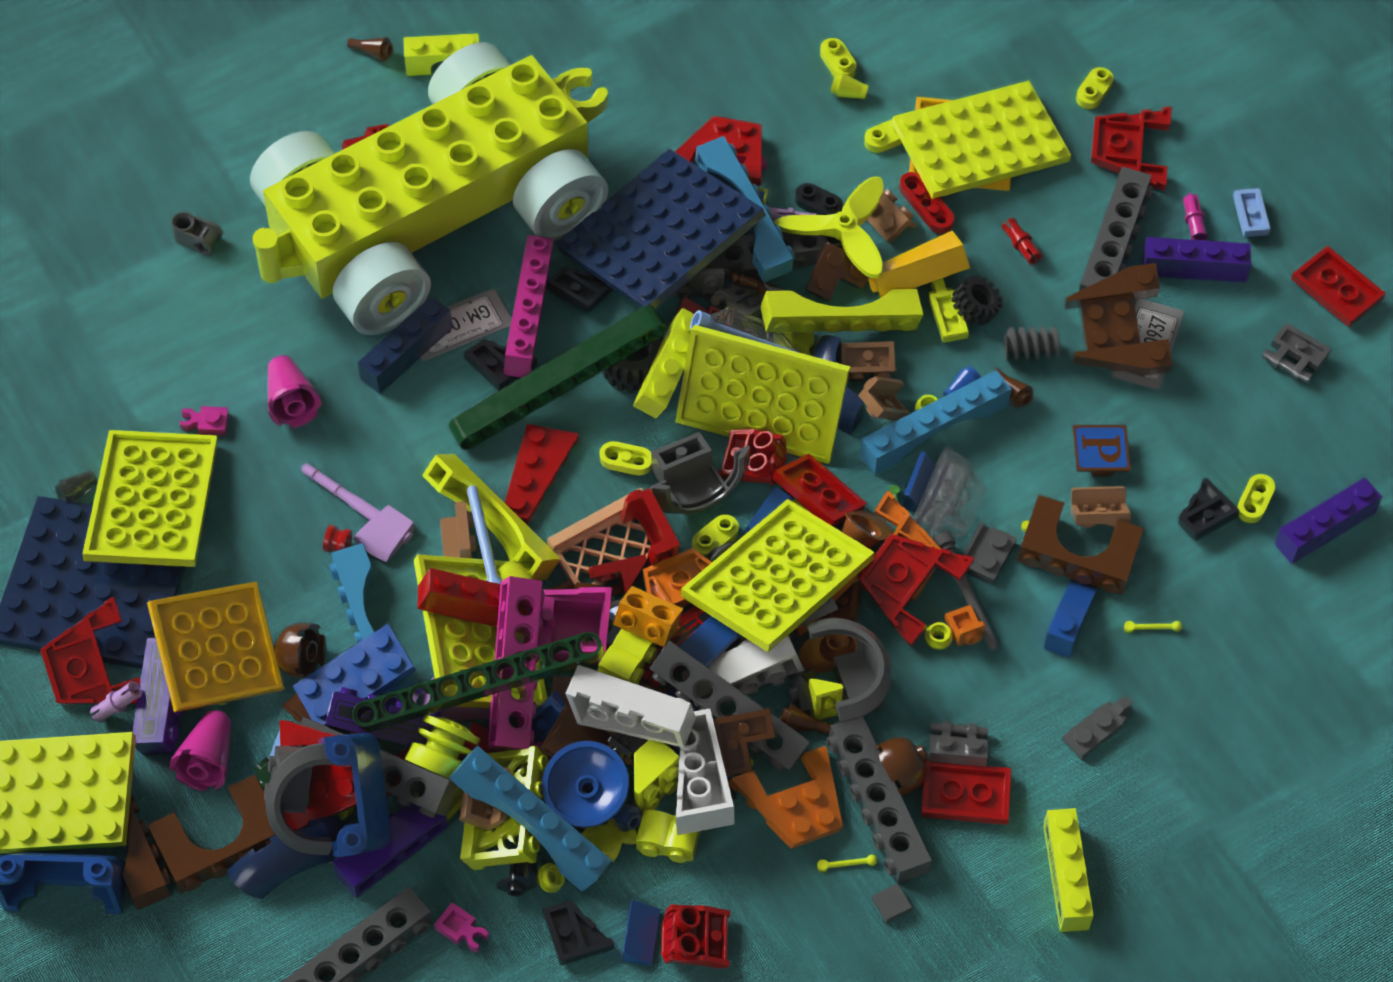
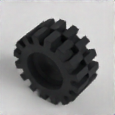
M977 275L974 277L969 276L958 286L952 294V302L955 303L953 305L954 309L960 310L957 314L959 316L964 315L966 322L972 320V325L978 323L979 326H983L984 324L987 325L1003 306L1001 301L1003 299L1002 296L997 295L1000 292L998 288H992L994 286L992 282L987 284L986 278L983 277L980 280V277Z

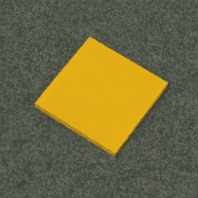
M257 581L151 600L147 603L174 713L284 690Z

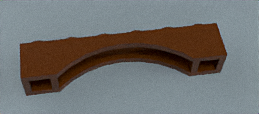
M131 796L128 820L129 847L122 876L136 910H140L170 897L167 886L172 883L166 869H159L156 863L161 858L155 844L148 845L146 837L150 836L144 820L138 822L135 814L140 811L134 797Z

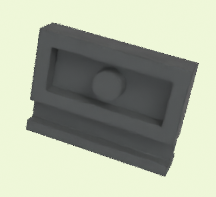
M980 522L962 556L967 555L974 558V563L969 568L968 574L994 585L1016 544L1017 537L994 527L989 528L984 525L985 523Z

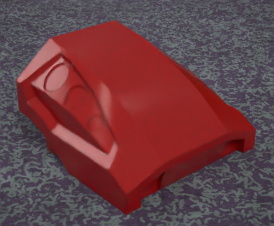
M755 429L729 430V443L722 468L718 470L721 478L726 480L732 472L734 451L749 445L750 463L740 481L775 485L777 482L772 479L775 470L785 466L787 460V447L784 436Z
M671 904L666 910L662 923L661 955L665 963L676 962L712 968H728L730 960H727V930L730 910L705 905Z

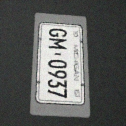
M491 289L448 306L447 308L451 310L453 328L420 358L425 361L511 326L512 318L496 290Z
M1144 299L1137 300L1135 311L1140 342L1169 339L1170 351L1172 352L1184 311ZM1113 371L1112 376L1159 390L1165 373L1141 376L1131 372Z

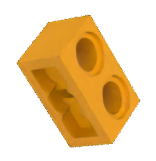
M631 586L619 602L613 625L665 647L677 630L683 608Z

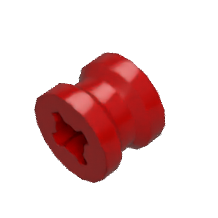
M329 525L323 540V551L330 553L331 551L351 547L352 530H339L336 526Z

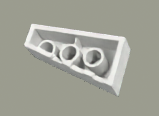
M789 635L770 652H766L751 641L745 640L738 647L724 651L708 666L716 674L747 695L758 692V688L767 683H772L773 686L784 684V678L804 671ZM688 668L681 672L684 682L690 675ZM701 682L697 686V694L704 699L711 697L713 693L712 686L707 682ZM724 699L720 704H723V703H726V702H729V701H732V700H731V699ZM693 701L695 706H697V708L699 709L700 705Z
M581 665L577 666L566 691V696L577 724L675 746L685 747L696 719L691 703L684 699L675 698Z
M710 709L694 711L695 722L685 747H680L676 808L677 835L735 824L734 805Z

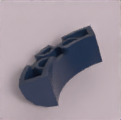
M833 335L819 337L811 356L837 363L840 356L841 338ZM848 386L845 391L838 429L851 436L863 417L864 402Z
M339 815L310 820L308 821V827L299 829L297 832L307 836L331 838L333 842L337 840V835L344 826ZM275 835L269 838L271 844L260 849L258 852H255L254 849L249 851L227 871V874L233 883L244 893L254 898L264 899L274 888L290 877L313 866L333 862L336 857H333L332 848L329 855L298 852L285 845Z

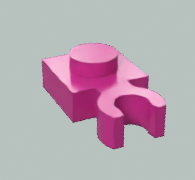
M201 406L200 413L190 408L182 409V417L190 418V420L180 421L181 430L191 431L194 428H198V433L201 435L226 436L229 417L228 407Z
M453 902L434 924L435 930L458 945L463 939L466 940L469 949L473 952L478 953L480 950L479 945L473 941L474 938L482 937L486 941L489 939L487 930L482 927H473L476 924V919Z

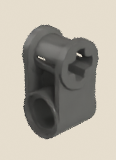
M179 212L172 217L171 223L175 242L196 250L200 254L210 255L216 240L223 236V230L216 223L206 221L188 212Z

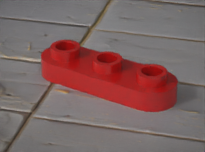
M917 172L903 174L899 183L901 194L933 232L939 234L949 232L954 223L953 212L940 197L931 198Z

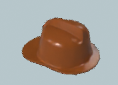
M857 510L845 513L847 518L841 528V532L869 549L879 541L886 540L890 534H893L891 527L883 519L871 512Z
M838 634L811 640L809 638L800 648L799 657L801 664L807 670L813 669L815 673L833 670L834 657L856 652L857 639Z

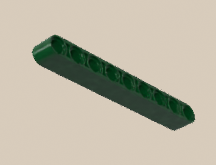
M644 306L454 417L449 422L448 428L462 450L471 449L659 339L665 334L667 326L653 306Z
M581 633L362 701L354 707L352 718L363 731L374 732L422 717L425 714H432L574 670L578 665L587 666L596 663L603 657L604 647L599 636L595 633ZM588 642H594L597 644V649L595 652L587 654L582 651L583 646ZM565 650L570 653L569 658L564 662H557L555 660V655L559 651ZM533 659L542 661L541 667L536 671L527 669L528 663ZM509 667L514 670L511 678L506 680L499 678L502 669ZM478 676L486 678V682L481 688L472 687L474 678ZM457 685L458 691L454 696H444V690L447 686ZM422 693L430 694V700L427 704L422 706L416 704L419 695ZM394 702H401L402 708L400 712L390 714L388 711L389 706ZM365 711H374V717L370 722H361V716Z

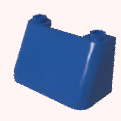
M369 733L336 735L318 739L319 744H324L325 753L330 762L336 765L352 766L359 823L344 825L339 831L337 840L332 842L333 857L350 856L384 849L391 840V830L378 740Z
M23 852L4 855L0 858V903L4 911H19V904L23 899L27 897L36 898L38 884L93 886L94 900H102L104 902L107 914H122L126 887L122 876L125 862L119 856L99 854Z

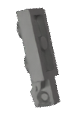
M1126 695L1116 701L1114 705L1108 701L1064 734L1062 741L1081 760L1122 729L1123 724L1127 721L1125 715L1131 711L1133 702Z

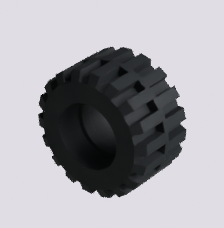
M663 336L635 352L646 358L639 361L623 359L604 370V378L608 379V383L612 387L617 385V390L621 392L624 389L628 390V393L633 394V391H640L663 341Z

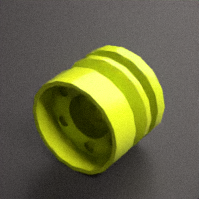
M425 714L422 721L433 726V729L429 732L418 728L417 732L428 739L426 745L412 742L404 760L449 779L461 763L458 760L459 754L468 755L472 752V750L463 747L465 741L478 745L480 738L476 737L468 728L444 717Z

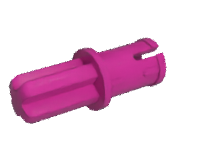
M1190 193L1183 198V203L1186 211L1185 222L1189 225L1191 240H1206L1205 214L1201 211L1198 196Z

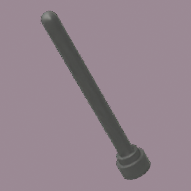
M950 531L940 533L933 538L940 548L955 553L956 541ZM964 575L961 581L956 579L957 584L967 604L972 606L978 621H984L986 625L983 638L991 651H996L999 648V643L966 575Z

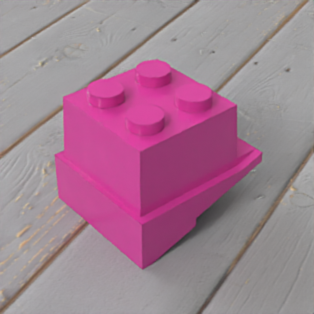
M579 587V589L544 590L545 599L540 607V617L543 620L541 633L538 634L537 645L543 646L581 633L592 632L599 636L604 647V656L607 649L612 588ZM588 642L583 646L582 651L587 654L593 653L597 649V644ZM565 650L559 651L555 655V660L557 662H564L569 658L570 653ZM601 659L590 665H599Z

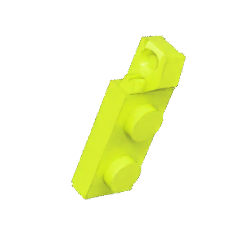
M943 278L933 281L931 284L932 291L928 294L929 303L942 343L967 339L969 331L964 316H959L957 313L960 310L953 307L955 303L952 302V294L955 290H952V288L946 289Z

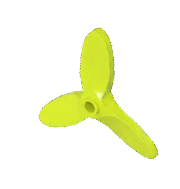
M871 177L861 183L848 197L841 212L832 215H791L774 221V225H778L782 232L834 237L841 241L848 258L864 275L870 278H879L882 274L883 263L880 253L870 236L860 227L870 218L882 198L884 184L880 177Z

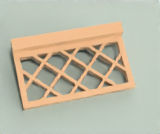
M627 495L547 539V545L561 558L559 565L568 579L572 580L574 586L579 582V571L589 573V567L581 566L584 554L600 557L598 563L600 565L603 558L612 561L626 559L623 557L626 546L642 549L641 555H644L645 550L649 551L650 545H647V535L645 536L644 544L628 540L630 528L644 531L641 524L632 523V520L624 524L621 521V514ZM615 525L628 527L625 539L610 536V528ZM593 537L604 540L602 551L586 548L587 540ZM607 541L623 545L621 556L604 553ZM569 550L580 552L578 565L566 562L562 554ZM615 573V579H617L618 573ZM597 577L592 584L606 585L615 579L599 582Z

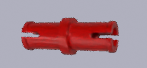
M1015 218L1007 219L1012 228L1005 222L1001 228L1011 239L1012 246L1015 250L1021 252L1029 265L1036 264L1037 262L1032 257V254L1039 261L1043 255L1033 244L1031 235L1023 231Z

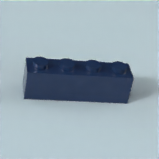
M431 296L357 362L360 380L375 392L381 394L453 328L451 310Z

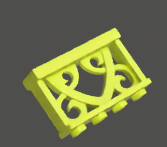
M530 746L527 749L487 753L501 766H508L507 768L511 769V775H513L515 769L520 764L528 763L526 777L522 776L525 771L524 768L519 769L514 777L543 801L542 778L549 759L537 746ZM512 817L505 824L495 827L496 831H494V828L489 831L468 823L464 824L460 859L473 870H481L485 866L522 862L536 863L540 842ZM519 834L518 848L508 850L504 840L508 838V840L516 844L515 837ZM498 845L499 851L486 852L487 849Z

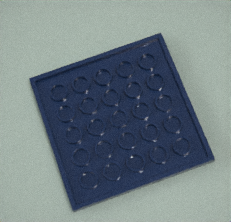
M668 149L611 198L605 201L599 210L592 212L570 232L565 234L555 245L561 253L638 307L642 308L651 305L656 309L764 218L766 214L761 206L671 149Z
M38 496L0 603V644L40 651L42 647L68 628H72L83 620L90 612L102 606L109 598L114 597L123 622L95 631L103 660L106 663L142 669L147 638H156L147 603L151 600L177 596L186 567L84 561L83 549L93 505Z

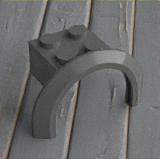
M700 432L651 451L652 473L659 482L651 486V491L663 513L693 514L704 511L726 498L735 489L747 471L750 463V446L748 445L734 451V466L725 482L713 466L712 450Z
M828 618L805 624L810 640L834 634L846 635L857 639L856 652L834 657L833 673L837 683L843 686L842 697L844 701L836 702L835 707L840 722L857 719L869 713L883 710L884 699L887 698L892 674L890 659L881 641L866 627L847 619Z
M313 744L303 748L275 746L274 756H269L268 773H271V779L269 783L265 784L264 800H266V813L269 824L280 841L291 849L306 854L329 855L332 848L331 838L307 836L295 831L287 824L283 812L306 814L313 766L336 764L330 762L327 758L324 744Z

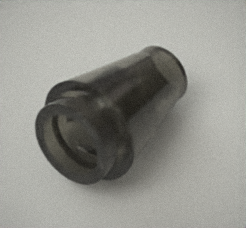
M91 470L59 480V484L55 485V492L58 498L66 500V503L70 501L76 502L93 486L97 485V478Z

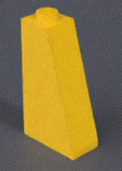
M951 231L883 262L881 276L879 278H868L872 292H877L881 298L892 289H913L969 269L970 265L962 242Z

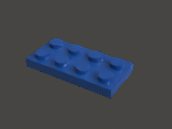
M387 624L293 685L311 719L331 727L324 723L333 691L340 692V688L345 687L358 691L357 697L368 699L369 694L379 696L417 670L395 632Z

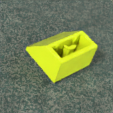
M648 740L634 753L635 805L642 810V815L644 810H655L660 800L666 794L671 795L678 787L680 757L662 742Z

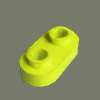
M837 38L824 40L820 46V56L833 77L835 73L840 75L844 73L853 78L856 74L857 65L844 43Z
M1103 67L1092 69L1077 90V104L1088 110L1097 108L1112 87L1114 79L1112 72Z
M892 119L874 126L865 132L864 146L873 153H881L903 144L892 125Z
M611 441L605 443L600 449V463L606 469L639 476L647 474L652 469L651 452L644 447ZM610 457H616L617 459H616V460H611V459H609V458H610ZM641 462L643 465H636V463Z
M1256 474L1249 479L1237 506L1239 518L1242 521L1256 523L1262 519L1275 491V482L1271 477L1265 474Z
M730 515L716 517L693 536L691 548L705 557L714 548L732 543L738 537V521ZM722 525H728V526H730V527H728V528H722L721 526H722ZM706 540V541H709L710 543H709V544H702L701 542Z

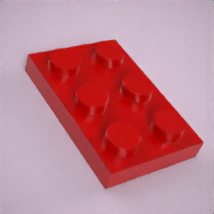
M1328 245L1297 269L1291 277L1293 282L1348 327L1380 303L1386 294Z
M807 454L775 470L772 477L775 482L800 502L803 507L833 527L846 520V512L864 510L867 505L861 497L811 454Z
M929 760L925 762L927 775L923 782L921 817L1008 825L1011 768L929 762Z

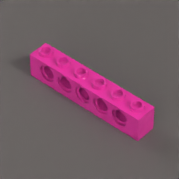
M527 235L505 353L504 375L522 378L531 373L552 258V238Z
M509 576L502 580L500 585L495 660L539 647L537 645L538 634L541 633L543 620L540 617V607L545 599L542 581ZM518 603L526 608V616L519 612ZM516 631L523 634L524 643H520L516 639ZM539 659L531 660L527 665V669L536 671V662ZM509 667L502 669L499 678L504 680L511 678L514 670ZM538 681L516 687L520 693L519 700L512 696L511 689L492 695L487 750L511 751L527 749L532 746L534 731L531 730V724L536 713V702L533 701ZM510 715H513L517 719V728H514L510 725Z

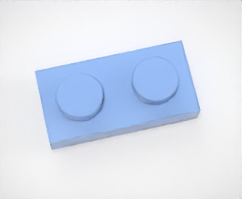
M1260 188L1234 190L1233 199L1243 237L1269 235L1270 226Z

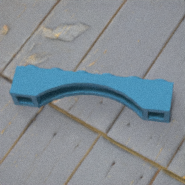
M722 136L697 146L695 161L699 168L764 209L766 216L753 226L755 245L752 263L762 281L765 283L792 272L793 260H795L794 252L789 245H785L780 227L772 222L769 207L766 204L763 205L759 199V190L755 184L750 183L748 171L745 165L740 164L737 160V152L733 144H728L726 138Z
M995 370L862 438L860 457L875 476L898 464L919 444L941 430L965 420L987 418L1008 407L1011 388L1000 373Z
M363 543L332 552L333 564L328 565L333 581L337 579L339 581L340 587H337L340 601L341 603L346 602L349 609L345 610L350 626L355 625L357 632L353 633L356 644L374 633L367 619L365 607L368 590L373 581V574ZM409 675L380 695L415 685L413 675Z
M479 746L464 758L449 777L452 782L470 797L501 810L524 826L547 850L560 874L580 891L583 892L596 882L611 862L608 856Z

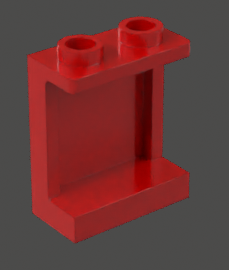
M648 488L644 491L638 489L628 494L624 501L621 521L624 524L638 519L652 544L649 548L645 567L647 568L677 555L680 543L651 489Z

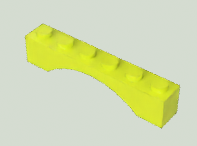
M892 289L885 296L874 302L852 307H837L816 303L793 291H766L760 306L766 332L777 333L911 331L917 329L923 316L917 289Z
M436 454L422 476L440 494L454 502L466 501V509L471 512L467 489L469 486H476L486 526L504 547L509 561L516 560L517 563H521L533 580H547L561 558L456 454Z

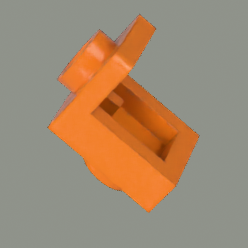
M971 605L945 614L944 619L953 633L957 646L964 644L973 645L984 637L986 625L984 621H978Z

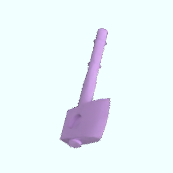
M308 463L303 465L301 468L302 473L370 520L353 538L357 544L363 543L368 553L387 562L403 544H407L411 540L414 530V522L390 505L379 511L359 496L349 492L342 485L324 475L319 469L314 468Z

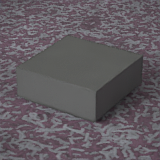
M898 883L872 895L871 900L885 924L912 910V906Z

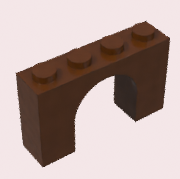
M1038 494L1017 561L1024 563L1028 567H1037L1049 571L1056 576H1065L1081 584L1093 585L1102 588L1106 592L1122 595L1144 528L1117 520L1110 543L1103 552L1088 557L1075 555L1066 550L1057 537L1056 530L1064 502Z
M255 775L228 787L231 800L243 824L237 838L223 848L208 850L194 845L186 836L175 812L148 824L151 837L180 894L185 891L196 890L202 883L212 878L223 877L249 851L254 849L255 852H258L260 849L271 844L269 838L275 836V833L267 818L264 791Z

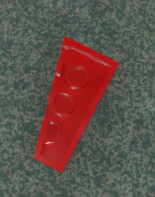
M531 424L526 425L504 502L525 524H529L544 499V494L548 487L552 486L556 479V474L567 461L573 446H576L579 441V433Z

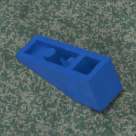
M1071 579L1052 619L1043 649L1070 658L1097 588Z

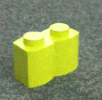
M621 628L613 644L602 657L598 665V672L637 685L644 673L642 668L646 663H652L658 649L655 648V643Z
M644 810L636 838V850H639L648 857L665 855L677 863L693 861L700 831L677 835L676 815H670L657 810Z

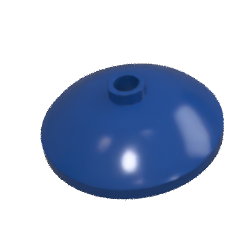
M594 741L572 743L559 750L547 764L542 778V793L546 804L571 826L578 828L595 827L611 820L623 807L629 792V775L621 757L610 747ZM587 785H593L594 788L591 793L584 792V788Z

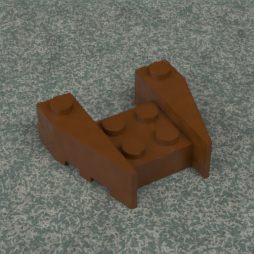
M1156 263L1128 267L1066 297L1064 310L1079 308L1086 349L1085 351L1074 352L1073 364L1108 368L1111 371L1131 372L1141 376L1170 373L1173 363L1169 339L1141 343L1134 300L1158 296L1160 285Z

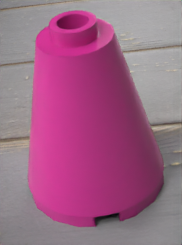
M280 355L273 358L268 364V413L271 420L279 426L290 424V427H299L313 420L318 414L319 406L321 407L322 404L319 393L291 357Z
M220 710L206 712L172 756L169 768L171 771L174 769L177 773L176 779L182 784L200 791H206L207 787L215 786L214 790L224 785L228 771L232 725L231 719L225 712Z

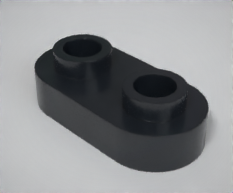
M801 184L795 191L796 204L812 214L832 215L841 212L843 209V201L839 196L814 184Z

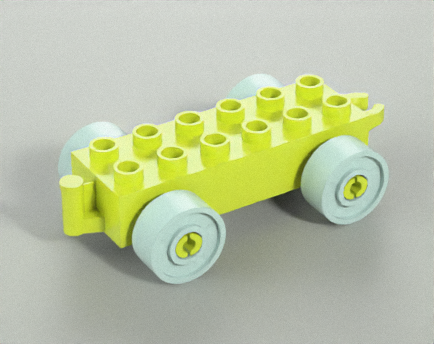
M481 42L468 45L456 51L438 67L428 87V97L433 105L337 153L333 151L323 136L313 131L296 132L281 138L261 154L254 164L250 175L251 187L265 205L269 228L263 227L258 229L252 238L261 278L267 283H276L285 278L305 276L321 299L333 294L335 302L359 333L377 335L399 326L425 302L431 288L430 278L412 255V252L513 200L514 208L536 236L552 238L553 241L560 240L592 212L599 210L608 196L607 182L588 160L587 125L606 109L608 105V90L600 87L589 100H574L570 95L574 88H589L592 85L591 69L575 68L560 74L557 78L551 79L533 55L511 65L495 45Z

